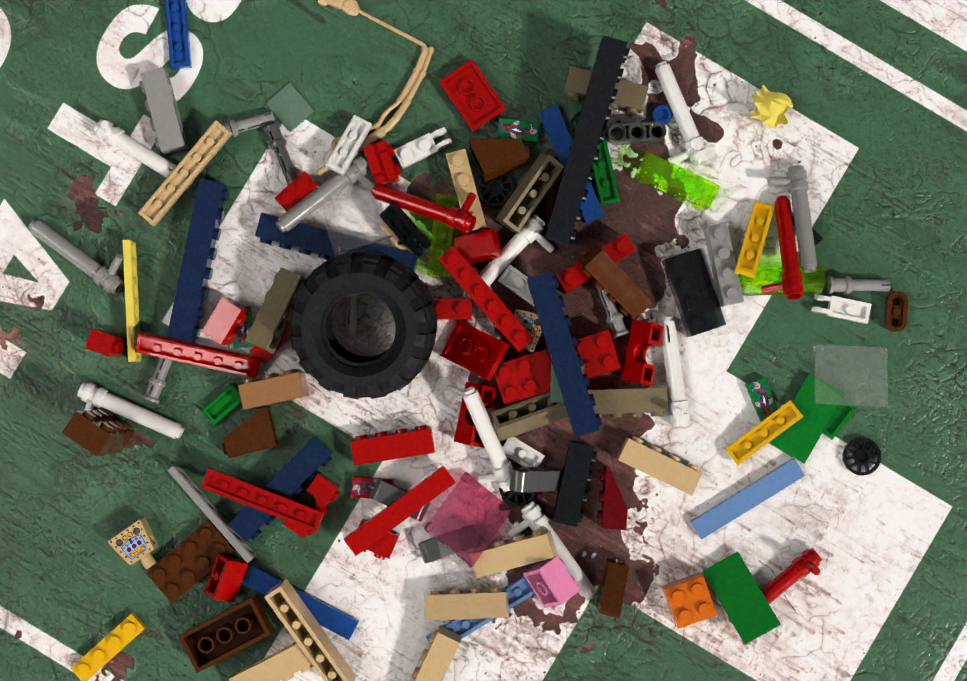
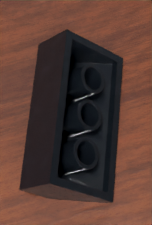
M700 248L661 261L687 337L726 325Z

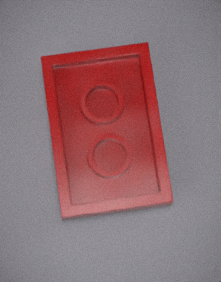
M473 59L439 81V84L472 132H475L506 111L505 106Z
M459 320L440 356L491 381L509 345Z

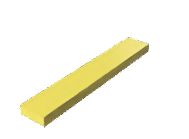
M122 240L128 362H141V353L135 352L137 335L140 331L136 242Z

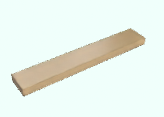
M215 120L140 209L138 214L152 226H156L233 133L219 121Z

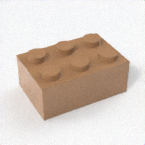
M291 369L283 371L284 375L279 376V373L264 375V380L260 381L259 378L243 380L244 384L238 385L243 410L310 396L305 372Z

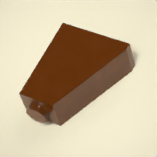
M471 138L468 140L469 150L484 182L529 164L531 152L528 145H524L521 139Z
M270 406L261 408L224 438L222 448L224 454L228 455V458L279 446Z
M613 557V560L607 559L596 603L599 614L620 618L629 566L625 564L623 559Z

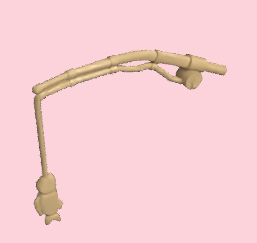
M318 0L320 5H330L348 15L357 16L361 14L422 47L416 66L400 96H398L397 101L381 114L378 122L372 124L370 130H376L365 138L355 155L357 157L358 153L363 151V147L371 145L384 137L401 119L411 104L422 79L426 75L434 48L432 46L427 48L424 42L360 10L356 0ZM402 103L394 116L385 125L380 127L390 111ZM341 137L333 139L331 143L332 150H334ZM325 165L316 170L320 177L331 171Z

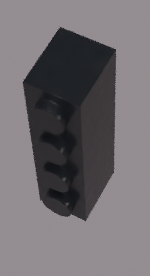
M569 441L552 516L553 522L577 527L578 522H582L584 511H581L582 502L586 503L588 491H585V488L592 478V471L589 470L591 463H595L597 451H594V446Z

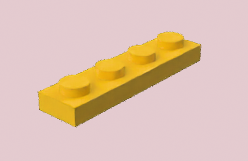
M755 201L734 273L755 278L775 206Z
M790 400L725 450L737 466H739L804 416Z
M134 612L131 613L70 669L81 681L89 680L147 627Z

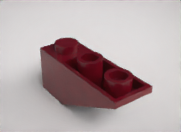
M604 465V470L600 471V482H603V490H599L598 502L602 503L601 511L598 510L597 523H600V527L605 529L626 530L628 509L610 467Z

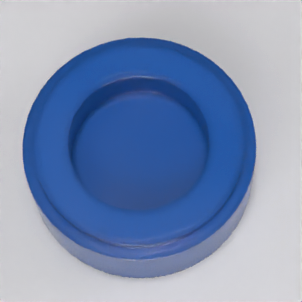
M665 105L655 107L651 114L653 122H661L664 125H667L672 118L670 108Z

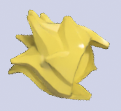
M762 85L760 89L762 95L756 90V96H751L757 110L749 112V114H752L749 119H759L762 124L769 128H776L778 124L788 125L784 113L793 107L791 99L786 94L771 92Z

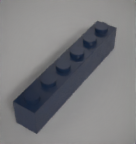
M317 435L314 436L264 489L290 498L293 494L297 496L304 489L302 485L305 481L311 482L318 474L316 470L321 465L325 467L333 459L331 455L334 452ZM246 506L228 525L246 542L250 538L255 540L262 532L260 528L264 524L268 526L276 517Z

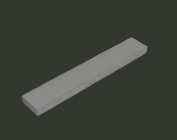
M174 465L167 470L247 563L256 557V553L228 525L229 522L179 465Z

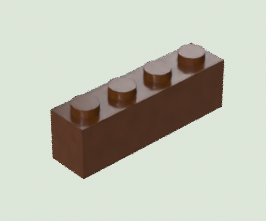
M597 243L578 260L583 265L581 270L588 277L592 275L596 279L594 283L601 291L605 288L609 292L606 296L614 304L618 302L621 305L619 309L626 317L630 314L636 319L652 304V301Z

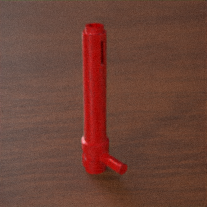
M382 184L375 185L372 189V196L376 200L388 204L395 201L402 209L443 222L448 227H457L462 232H471L475 227L476 217L469 212L476 198V195L472 192H469L461 209H458L456 207L449 208Z
M779 196L776 198L774 206L783 270L781 274L782 282L761 286L763 294L783 290V294L786 295L788 300H797L803 297L804 284L801 283L803 276L799 269L791 202L787 196Z
M813 548L803 551L800 558L796 557L791 561L792 564L761 589L769 604L800 578L806 577L810 573L814 575L820 574L818 566L822 558Z

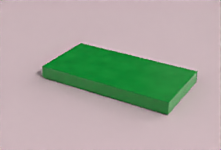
M808 373L792 400V403L804 417L769 442V444L805 464L845 393Z
M739 552L703 570L705 577L744 644L781 625Z

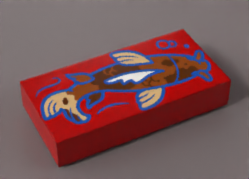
M352 477L351 497L371 498L369 495L378 478ZM382 478L384 482L393 484V479Z

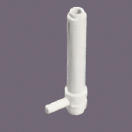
M666 61L656 64L655 73L683 136L686 151L667 158L671 166L690 158V161L695 166L701 165L710 160L708 156L710 153L704 147V139L698 133L670 64H667Z
M101 119L94 128V133L97 134L99 139L106 140L112 147H118L166 178L177 166L125 134V131L120 127H114V124L108 120Z
M536 214L529 217L519 233H516L501 249L502 256L493 258L479 273V276L488 286L534 240L549 253L555 249L541 234L546 226L545 222ZM464 291L462 296L465 299H471L469 295Z
M673 317L661 318L659 324L664 326L662 347L670 401L668 402V409L671 410L670 422H672L673 427L689 425L690 413H687L689 405L688 400L685 398L676 322L673 320Z
M83 382L78 390L77 396L87 403L84 411L93 410L94 406L97 408L102 407L173 439H180L183 434L184 428L181 427V424L113 395L105 388H97L96 384Z
M469 387L463 391L464 395L462 397L493 466V473L478 476V482L483 484L497 481L498 486L504 492L510 491L509 486L513 466L506 458L478 390L474 387Z
M534 501L525 505L520 510L524 520L509 530V535L514 537L528 527L532 531L538 529L550 530L557 551L556 556L565 562L568 573L576 580L577 587L580 590L578 593L581 597L584 596L585 599L591 597L595 593L594 586L548 523L549 519L547 516L541 513L540 506L535 504Z

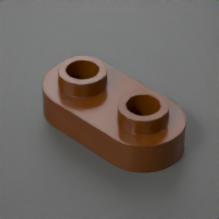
M892 292L886 297L884 325L891 332L903 330L907 323L908 298L903 292ZM894 298L898 300V305L893 304ZM893 318L897 321L895 326L891 323Z

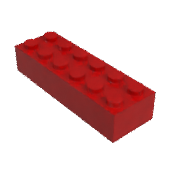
M609 330L576 340L577 346L574 348L576 354L581 355L584 364V374H587L588 379L621 369ZM548 349L499 364L494 375L504 405L550 391L552 362Z

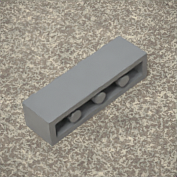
M165 68L141 73L142 80L139 83L142 92L147 97L145 106L147 111L151 112L152 119H150V125L152 130L156 131L157 138L155 139V144L158 151L161 150L162 153L168 155L189 149L169 72Z
M727 222L706 226L703 228L719 305L723 307L744 302L739 275L734 273L736 261Z

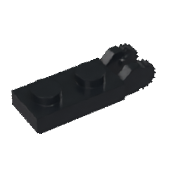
M395 201L380 214L381 219L415 255L421 256L423 254L422 247L427 249L431 246V241L428 237L421 233L420 229Z

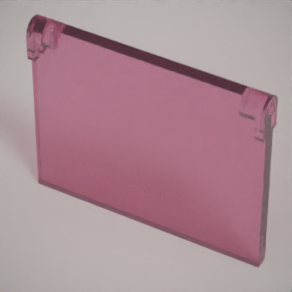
M465 472L434 516L426 524L424 530L473 567L512 509L476 481L472 475Z

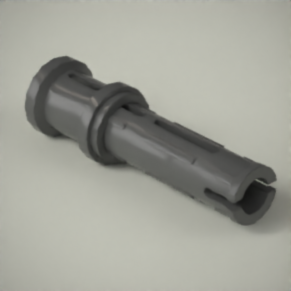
M274 123L264 127L263 131L268 136L270 141L269 147L275 151L287 185H289L297 178V174L286 148L287 140L283 138L280 131L281 125L280 123Z

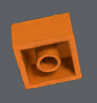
M700 572L662 585L671 615L678 629L717 615L704 576Z

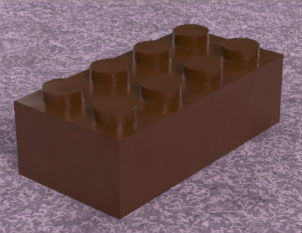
M98 409L76 411L62 433L98 457L122 452L134 431L130 429L131 425L127 422L116 420L111 411Z
M254 594L187 629L178 637L198 673L271 635L274 628L260 600Z

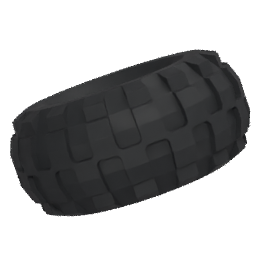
M356 251L336 256L314 269L301 283L295 293L296 297L293 305L290 307L288 320L291 329L289 338L292 350L296 351L300 359L299 364L307 374H311L319 382L318 385L328 391L332 390L343 394V397L352 399L385 397L387 394L401 390L411 383L430 358L437 332V315L433 305L434 301L428 288L424 286L419 276L410 267H406L398 262L396 258L369 251ZM352 294H368L381 300L389 308L395 321V338L391 347L375 356H359L341 346L332 328L333 311L340 299Z

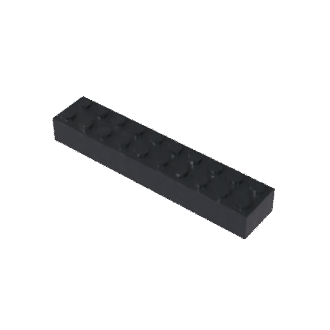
M604 35L601 39L546 230L545 238L568 245L570 241L574 242L577 233V230L574 229L575 222H580L583 210L579 209L581 201H586L589 191L585 189L586 184L592 181L594 170L591 169L592 163H596L600 150L597 149L599 142H603L606 133L603 125L604 122H609L612 110L608 108L610 103L615 101L618 89L614 87L616 83L621 81L624 69L620 68L621 63H625L630 49L626 48L628 43L626 41Z

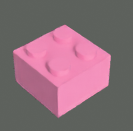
M558 556L539 561L523 573L544 608L562 605L580 591L576 580L568 573L565 562Z

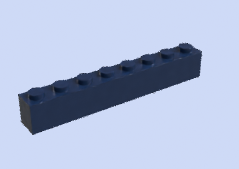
M199 179L167 333L168 338L192 343L199 339L201 328L198 326L205 312L203 302L207 299L209 293L207 283L208 280H211L213 274L211 264L217 255L215 244L221 235L219 225L225 216V209H223L224 201H227L229 197V189H227V185L224 183Z
M261 212L255 236L260 238L259 242L271 245L272 242L279 244L280 248L291 250V247L297 248L299 253L309 256L311 252L319 254L318 258L330 260V257L334 258L356 251H369L396 258L398 262L406 267H410L414 272L416 270L419 256L414 253L299 223L288 232L282 233L275 224L279 217Z
M551 271L527 278L528 288L574 437L577 438L599 431V426L602 425L599 413L595 414L593 406L596 405L594 396L588 393L586 387L590 384L587 374H582L581 366L584 365L581 355L576 354L574 348L577 346L575 335H570L568 329L571 326L569 316L563 313L562 307H565L562 295L558 296L556 290L559 287L556 275L552 276Z

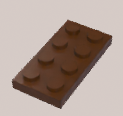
M208 519L146 574L173 604L213 569L218 554L230 555L235 548Z

